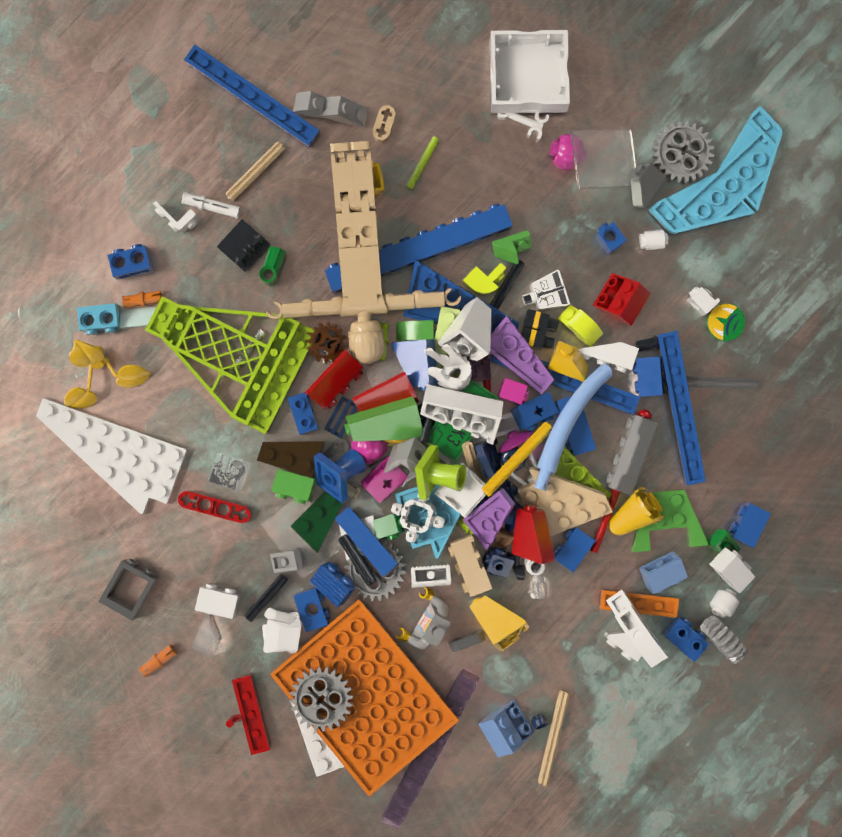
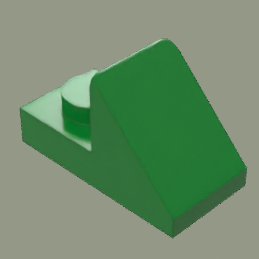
M725 529L716 530L707 540L708 545L717 554L724 548L731 552L733 550L738 552L741 549Z

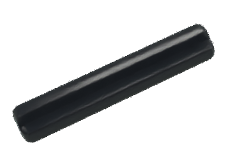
M519 259V264H513L490 305L497 309L500 308L525 266V263Z
M347 534L342 535L338 539L339 543L366 585H373L377 579Z
M280 574L248 610L244 617L249 622L254 621L288 581L287 577Z

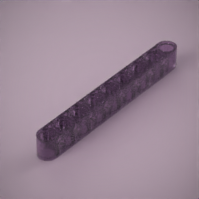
M463 668L444 700L458 718H460L480 679ZM455 725L411 761L381 817L382 822L399 830Z

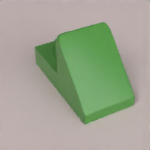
M526 230L493 241L494 256L519 264L517 253L532 248L529 231Z

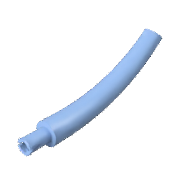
M603 364L597 368L579 386L561 411L539 459L537 468L540 471L534 488L546 491L551 473H556L563 449L578 417L597 390L612 377V370L608 365Z

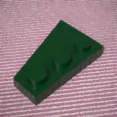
M325 491L290 527L318 553L343 503Z

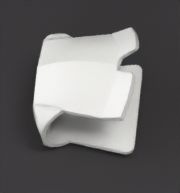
M268 608L264 614L268 618L267 624L262 626L264 637L263 651L265 653L284 651L296 653L302 627L300 614L298 612L286 613Z

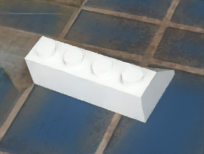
M427 385L420 414L442 424L447 422L456 430H466L475 438H485L487 443L493 445L502 417L503 401Z

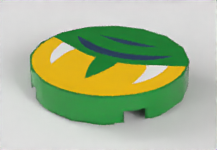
M728 303L719 304L708 313L706 327L709 334L716 340L723 342L731 341L739 337L743 332L745 317L742 311L735 305Z

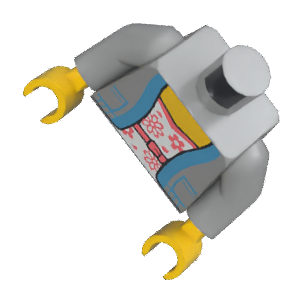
M423 587L426 590V594L419 593V596L431 601L415 627L413 635L410 636V632L403 628H399L403 631L401 637L395 635L397 639L403 642L408 641L409 644L421 650H425L431 647V645L438 646L451 624L448 616V605L438 596H434L432 589Z

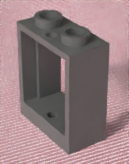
M125 559L120 562L98 602L133 621L138 617L159 577L155 576L156 573L151 569L145 568L144 570L139 567V563L135 560ZM124 569L148 581L135 607L110 595Z

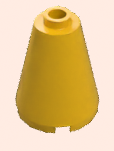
M645 487L636 489L610 519L609 528L612 533L622 536L661 521L664 518V515L661 516L660 513L663 509L654 494L651 492L646 493L644 491Z

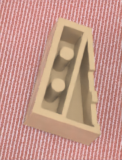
M469 533L449 541L451 546H448L451 558L455 557L458 563L454 566L458 576L462 575L465 581L461 583L465 594L469 593L470 597L492 589L472 534Z

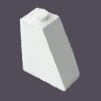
M476 297L464 306L438 344L441 347L449 344L460 355L470 356V360L478 361L490 353L491 309Z

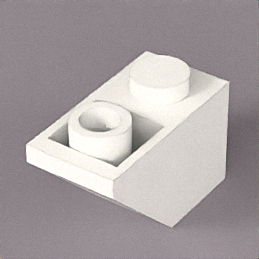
M624 630L608 631L604 634L608 638L606 642L615 649L617 646L623 650L621 654L631 661L633 658L638 662L642 657Z

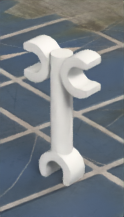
M498 113L497 115L501 120L509 118L531 127L527 137H530L532 132H536L538 134L537 141L541 139V130L549 119L548 114L544 120L539 119V113H535L534 120L518 113Z

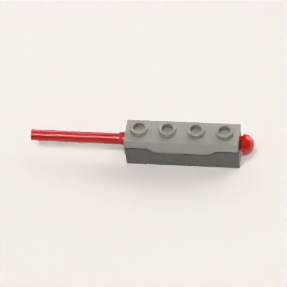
M646 409L640 410L638 415L628 419L625 427L628 429L626 436H622L619 447H621L620 452L613 459L614 469L612 472H609L606 478L607 487L612 489L609 499L612 513L620 492L632 495L658 424L648 420L652 419V414ZM612 513L603 516L594 539L595 542L590 551L598 553Z

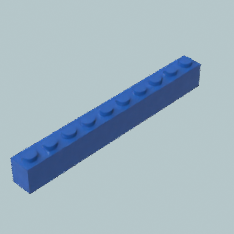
M499 203L489 207V210L484 212L481 210L471 213V217L465 219L464 217L456 218L449 225L445 223L437 225L435 230L430 232L428 230L417 233L416 237L411 239L410 236L404 237L399 240L400 243L383 245L382 249L379 250L381 277L415 264V260L423 262L512 229L513 225L505 204L501 206ZM334 263L327 266L328 269L324 271L333 294L342 292L340 265Z

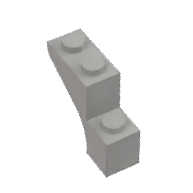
M313 91L296 93L293 111L307 118L320 117L357 127H365L368 108L343 96L324 97Z

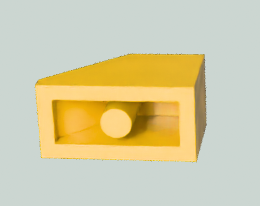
M558 341L548 369L584 382L589 365L577 347Z

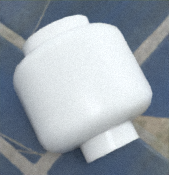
M730 589L718 590L710 602L711 611L723 619L733 616L739 606L737 594Z

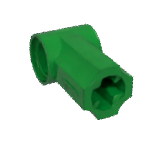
M270 246L264 265L259 271V277L266 286H274L278 282V275L286 255V251L275 246ZM268 272L274 273L270 280L264 279L265 274Z

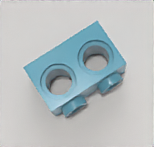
M116 303L77 308L79 331L86 332V335H96L98 331L105 330V333L117 332V329H120V305ZM112 314L113 321L107 324L106 317ZM93 316L94 323L88 326L87 319Z

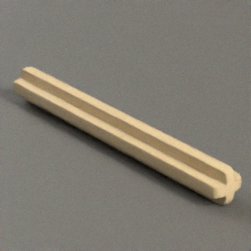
M560 690L538 778V783L544 786L549 784L570 696L569 692Z

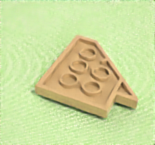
M533 466L529 467V471L535 482L518 488V493L524 505H535L537 509L545 512L550 536L612 513V508L604 492L552 473L546 491L534 488L540 469Z

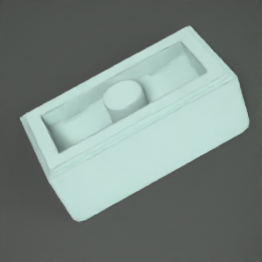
M156 307L121 310L120 328L146 327Z

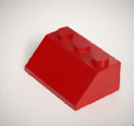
M344 350L305 393L324 410L327 407L331 409L337 403L336 398L339 394L344 395L350 389L349 384L353 380L357 381L364 374L362 372L364 368Z
M405 371L352 398L359 412L412 396L416 403L419 402Z

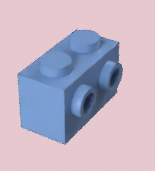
M673 551L639 567L646 587L653 594L660 593L666 588L679 584L682 580L688 578L681 558Z

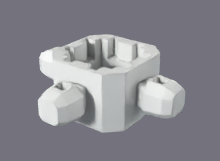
M413 498L405 502L404 506L400 503L392 505L391 512L398 516L401 515L400 523L404 528L409 529L406 534V540L414 543L419 536L418 532L423 533L430 529L432 525L436 528H443L445 519L438 515L435 516L436 508L433 503H429L427 500ZM418 505L428 510L424 526L408 521L411 506Z

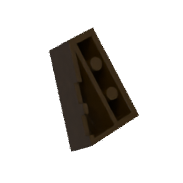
M326 441L262 442L257 461L314 478V456L319 452L322 454Z

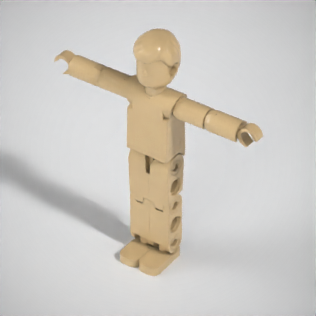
M371 142L330 144L332 152L331 162L343 297L336 296L328 300L306 298L301 302H287L283 304L274 301L280 308V313L273 315L266 310V314L271 319H277L282 314L283 318L340 314V317L357 315L358 321H354L351 324L350 331L348 332L350 353L356 361L369 364L379 360L385 351L383 329H381V325L377 320L372 319V314L388 313V310L445 307V302L450 306H454L460 302L461 296L454 302L448 301L447 294L452 288H448L445 292L416 290L408 294H393L390 292L382 294ZM365 150H368L367 157L364 155Z

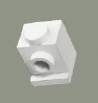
M695 286L688 293L690 297L687 301L702 316L706 315L720 302L718 298L714 300L712 293L706 288L703 289L702 287Z

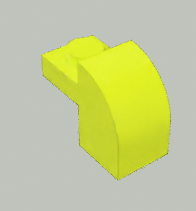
M500 263L487 277L476 266L463 280V284L477 295H490L498 290L499 287L494 282L499 283L506 274L503 272L506 270V267Z
M569 305L557 318L560 323L572 330L576 337L589 347H592L603 335L599 326L581 309H576L572 305Z

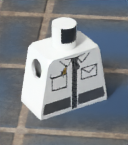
M559 270L531 283V293L522 295L524 305L528 306L535 303L538 311L565 308L570 305Z

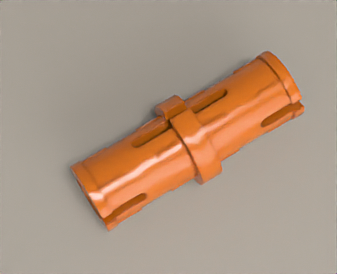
M161 290L148 293L142 291L139 294L122 296V300H124L122 301L123 307L139 305L145 307L146 304L158 303L162 297Z
M169 644L159 654H154L151 660L139 667L140 673L145 671L142 676L148 677L157 668H162L165 662L177 655L175 649L171 651L173 646Z

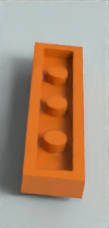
M601 589L599 609L612 611L606 600L619 591ZM625 592L639 614L677 618L679 598Z

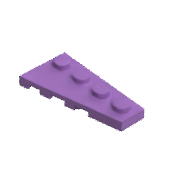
M506 315L491 334L490 353L540 394H543L554 381V378Z

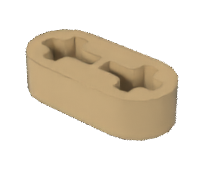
M390 105L380 108L375 121L373 136L378 142H386L393 128L396 114L394 108ZM390 111L392 117L388 116L387 121L384 122V115L382 113ZM382 126H385L384 132L386 135L383 134L382 137H379L377 131H381Z

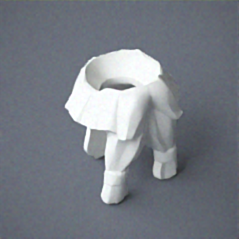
M445 344L442 347L449 356L439 354L432 348L425 349L427 355L444 366L443 369L437 367L428 368V374L436 378L442 388L460 391L469 385L472 369L467 356H461L449 344ZM461 371L458 378H453L457 372Z

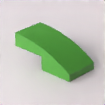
M434 320L396 322V341L434 339Z

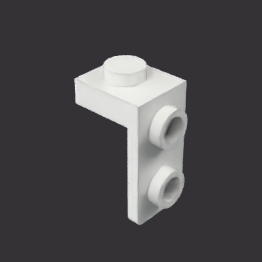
M157 201L153 203L157 207L155 211L162 218L166 216L170 220L168 225L175 232L180 230L184 234L188 229H193L198 223L199 217L191 209L176 222Z

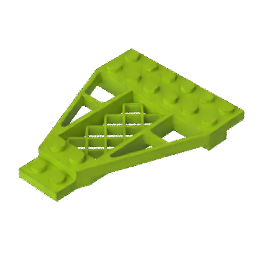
M162 296L145 331L161 338L173 350L231 418L267 434L309 350H306V347L310 346V344L305 342L306 339H310L307 333H313L314 331L292 318H283L282 314L278 318L280 320L268 344H265L247 335L246 330L254 316L270 318L266 313L179 305ZM210 314L248 316L243 328L237 330L211 317ZM205 320L208 330L198 333L195 323ZM208 320L220 326L211 329ZM192 328H193L195 334L189 336V334H190V332H191V330H192ZM225 328L238 335L228 338ZM222 329L225 339L215 342L212 332ZM209 333L212 343L202 346L199 336ZM196 337L199 347L189 350L186 340ZM242 337L254 342V344L245 346ZM239 338L242 348L232 351L229 340ZM226 342L229 352L219 355L216 345ZM213 346L216 356L206 359L203 349ZM256 346L259 356L249 359L246 349ZM259 346L265 348L263 353H261ZM200 350L203 359H201V358H199V357H197V356H195V355H193V354H191V353ZM243 350L246 361L236 364L233 353ZM231 355L234 365L223 368L220 358ZM189 357L218 372V377L212 388L188 362ZM218 359L220 368L209 363V361ZM259 359V361H258V363H257V365H256V367H255V369H254V371H253L250 362ZM248 363L251 373L240 376L237 366ZM235 367L237 377L225 370ZM223 376H227L245 385V389L233 412L215 393ZM250 377L248 382L242 380L244 378Z

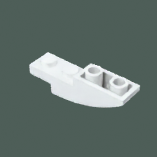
M624 590L619 591L606 600L614 612L618 623L651 668L669 658Z

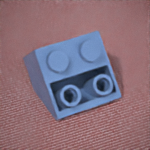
M515 699L487 715L478 724L498 758L513 754L534 733Z

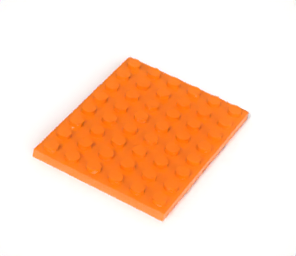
M358 599L270 674L290 700L295 698L290 692L296 691L292 685L294 683L300 684L297 678L299 676L304 678V671L310 675L312 667L317 672L319 666L322 667V671H325L326 667L329 666V672L332 673L334 669H337V676L343 673L342 681L349 680L346 687H352L348 694L354 695L352 699H349L353 706L347 707L351 713H344L347 719L345 721L339 719L341 723L339 727L333 723V730L326 726V730L323 732L321 726H319L316 732L368 796H371L459 721V718L361 599ZM316 681V686L319 689H325L324 681ZM309 686L308 689L314 692L312 687ZM332 693L331 699L334 702H339L340 696L337 693ZM304 695V702L312 704V697ZM319 696L318 701H324L325 696ZM318 709V714L321 717H327L326 709Z

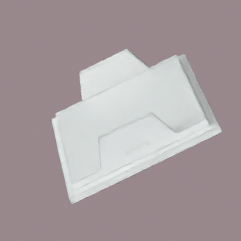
M467 466L465 485L460 492L443 486L436 491L465 518L485 497V494L482 492V487L485 483Z

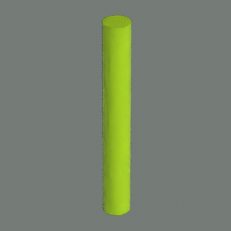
M432 137L406 185L407 188L411 190L414 188L439 142L437 137Z

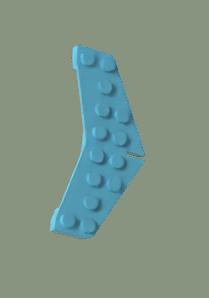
M759 106L750 115L716 173L656 202L648 211L671 234H678L755 214L759 209L782 137L781 127ZM743 199L755 210V212L743 201Z

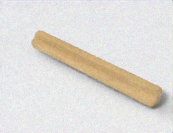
M276 142L226 192L228 198L234 201L285 150L284 146L280 142Z

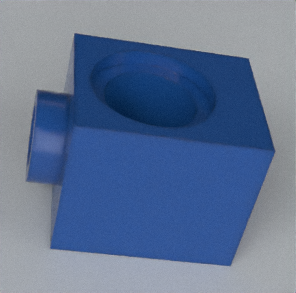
M614 222L610 225L607 223L603 224L597 229L599 232L595 236L608 255L627 241ZM608 232L612 233L614 241L607 240L605 234Z

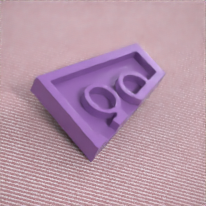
M502 488L463 519L486 550L491 547L515 503Z

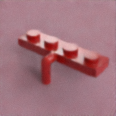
M252 674L232 679L240 714L230 716L226 721V726L231 728L234 723L243 722L251 755L270 751L271 747Z

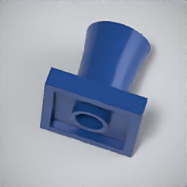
M354 449L348 450L335 463L320 452L314 456L316 485L341 503L348 500L347 480L366 470V464L362 456Z

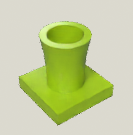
M430 444L415 467L419 499L427 500L436 485L460 492L466 481V466L464 464H441L438 446Z

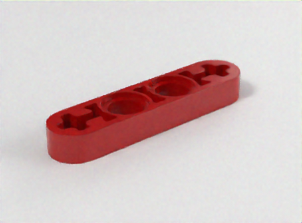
M184 491L178 496L179 505L185 509L237 523L248 522L252 517L249 507L192 491ZM188 494L190 499L197 500L196 508L194 507L195 503L192 502L186 505L185 501L182 500L183 497H186ZM203 499H207L211 503L208 510L201 508V501ZM220 505H228L229 512L227 515H222L219 512ZM233 506L236 507L234 511L241 512L244 509L245 513L248 514L247 517H244L243 520L237 514H233V518L230 517L233 513Z

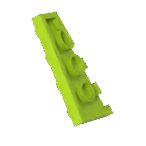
M564 447L555 475L604 492L606 497L609 498L611 493Z

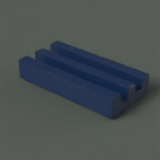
M342 396L324 430L342 438L345 432L344 425L340 433L336 431L350 405L354 407L349 415L355 414L358 409L355 403ZM345 401L347 404L343 409L340 417L338 418L334 428L331 429L330 426L333 423L336 415L338 414L342 404Z

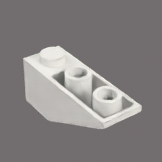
M619 342L578 350L585 361L593 359L600 366L603 364L615 367L614 370L626 373V371L632 370L639 348Z

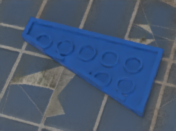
M415 260L408 293H413L416 290L445 292L448 288H452L447 294V300L454 302L459 296H461V300L454 306H450L445 302V307L460 309V312L467 303L477 297L420 261ZM480 299L491 309L492 334L507 314ZM441 307L404 309L403 316L418 320H434V323L438 324ZM508 316L518 330L519 322Z

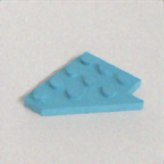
M440 485L435 486L427 502L434 504L436 508L435 516L438 515L445 519L443 528H436L432 525L427 531L423 533L418 532L417 540L414 543L411 542L413 549L431 543L436 559L441 556L461 515L434 494ZM418 486L396 493L397 502L404 506L405 502L413 498L419 499L417 497ZM418 505L411 506L408 521L424 526L428 510Z

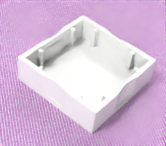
M540 30L536 32L491 31V113H561L568 111L570 104L569 76L567 72L568 30Z

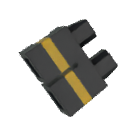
M527 309L521 335L531 348L537 350L542 348L552 349L555 338L545 335L547 330L556 332L559 321L550 318L549 314Z

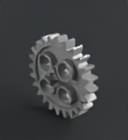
M678 121L676 126L672 122L669 128L666 126L663 128V133H658L659 139L655 138L653 141L657 145L651 148L652 151L656 152L651 158L657 159L653 165H659L660 168L658 170L660 172L664 171L665 176L669 175L670 182L674 178H676L677 184L682 179L687 184L689 178L694 182L696 176L701 178L703 176L702 172L706 173L709 170L707 166L713 163L709 160L714 157V154L709 153L714 149V146H709L712 139H706L705 137L709 133L702 134L703 127L697 130L696 123L690 127L689 121H686L684 126H682L681 121ZM674 137H679L682 143H676ZM691 144L698 145L699 151H694ZM681 149L684 150L685 155H681ZM666 154H672L674 161H669L666 158ZM684 161H689L692 168H686Z
M384 540L382 545L399 565L393 569L392 576L387 575L383 577L387 583L383 582L377 572L373 573L379 582L377 588L367 586L350 559L346 560L350 564L344 566V568L348 569L349 572L344 575L350 576L353 580V584L358 589L357 596L364 593V600L370 596L371 601H374L377 596L378 600L381 601L383 595L388 599L390 597L389 592L396 594L394 587L399 589L402 587L398 582L405 581L401 574L407 573V571L402 570L406 563H401L400 561L404 555L398 556L397 554L400 549L393 550V543L387 546V540ZM364 559V561L366 562V564L368 565L369 569H370L371 572H372V570H373V567H372V566H374V565H373V564L370 565V563L367 562V561Z
M319 666L316 672L312 667L310 675L304 671V678L300 676L297 678L300 684L294 683L292 685L296 691L290 692L292 696H295V698L289 701L290 703H295L291 711L297 710L298 713L295 715V718L301 716L300 724L306 721L307 729L314 725V731H317L319 726H321L323 732L326 730V726L333 730V723L339 727L341 724L339 719L343 721L347 719L344 713H351L347 707L353 706L349 699H352L354 695L348 694L352 687H346L349 680L342 681L343 673L337 676V669H334L331 673L329 672V666L326 667L325 671H322V667ZM316 681H324L325 689H319L316 686ZM309 686L312 687V689L314 690V692H313V691H310V690L308 689V687H309ZM332 693L339 694V702L332 701ZM304 695L312 697V704L304 702ZM324 695V701L319 702V696ZM318 709H326L327 717H321L318 714Z

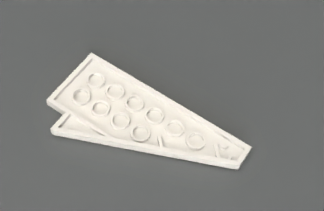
M42 399L36 416L140 514L145 513L150 498L165 504L169 503L187 454V449L66 407L54 401Z

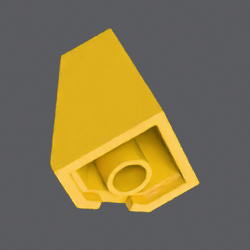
M487 596L476 598L473 600L472 605L469 606L494 646L500 652L517 642L520 638L521 630L525 632L529 628L523 618Z

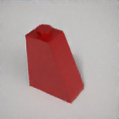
M525 505L523 508H517L512 554L539 564L554 562L555 557L545 512L537 509L535 505Z

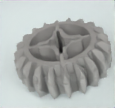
M710 616L700 625L702 633L730 662L737 664L745 658V655L748 653L746 647L717 617Z

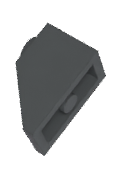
M651 163L639 164L634 169V174L630 178L632 200L635 208H646L666 178Z

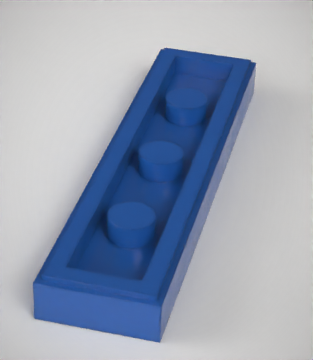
M351 507L346 508L335 518L337 523L383 577L387 576L399 565Z

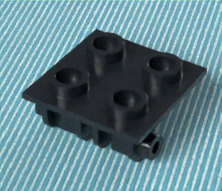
M241 219L219 243L217 248L246 272L270 243Z

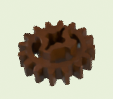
M320 322L318 323L319 328L312 326L314 332L307 333L310 339H306L305 342L309 343L310 346L306 347V350H312L310 357L316 356L315 361L319 362L322 359V362L327 364L329 359L333 363L334 357L338 358L339 353L344 351L342 349L343 346L348 345V343L343 342L347 336L341 335L343 329H337V324L331 326L330 322H326L324 326ZM327 330H331V331L334 332L336 335H335V336H330V335H329V332H327ZM325 339L332 340L329 343H327V346L322 345L324 342H326ZM322 349L326 355H321L317 350Z

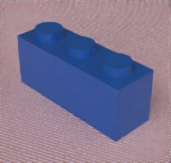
M571 396L555 401L559 411L555 414L556 417L560 415ZM584 409L573 426L565 444L566 449L573 456L596 449Z

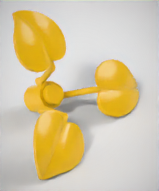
M75 339L69 360L75 366L90 367L88 384L86 389L75 387L69 390L65 395L64 404L66 407L83 409L96 403L97 395L90 391L93 368L100 369L106 364L113 376L117 377V385L125 388H133L143 384L150 377L151 371L138 365H125L116 373L109 359L105 358L104 349L101 346H93Z

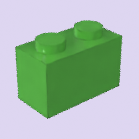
M277 469L271 491L276 493L275 497L286 500L287 496L295 498L294 502L305 505L306 501H312L316 480Z

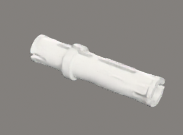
M184 192L182 197V204L198 207V210L201 211L205 209L238 219L241 208L239 206L208 199L204 195L197 196Z

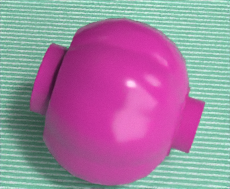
M564 134L559 136L557 141L553 140L549 155L553 156L552 161L559 169L571 170L580 161H584L586 151L583 150L582 142L577 136Z
M352 439L351 448L356 450L362 456L365 463L373 464L374 460L384 456L388 447V443L384 440L353 441Z

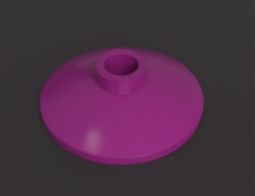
M517 430L509 432L506 435L508 439L500 446L499 451L506 452L519 446L533 435V431L518 433Z

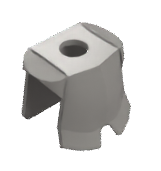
M418 437L394 444L384 472L387 473L402 464L410 470L401 487L406 486L410 480L416 478L415 467L428 449L427 444L420 442Z

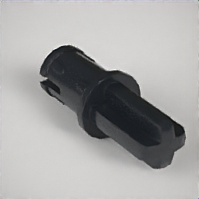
M653 335L652 338L636 341L635 346L639 348L638 352L650 349L658 350V337Z

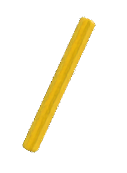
M544 422L482 487V492L487 496H491L550 434L552 426Z

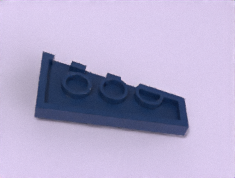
M495 437L493 445L486 441L475 446L476 456L481 461L484 475L488 480L502 467L501 452L497 453L495 446L498 444L497 437ZM507 478L493 495L503 488L513 500L515 505L507 517L509 518L516 514L518 507L512 488L507 487Z

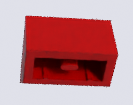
M612 273L593 306L615 320L632 326L651 293L641 283Z

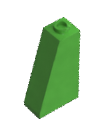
M413 396L345 416L347 424H344L347 436L351 435L353 441L408 440L414 437L420 438L423 430L418 407Z

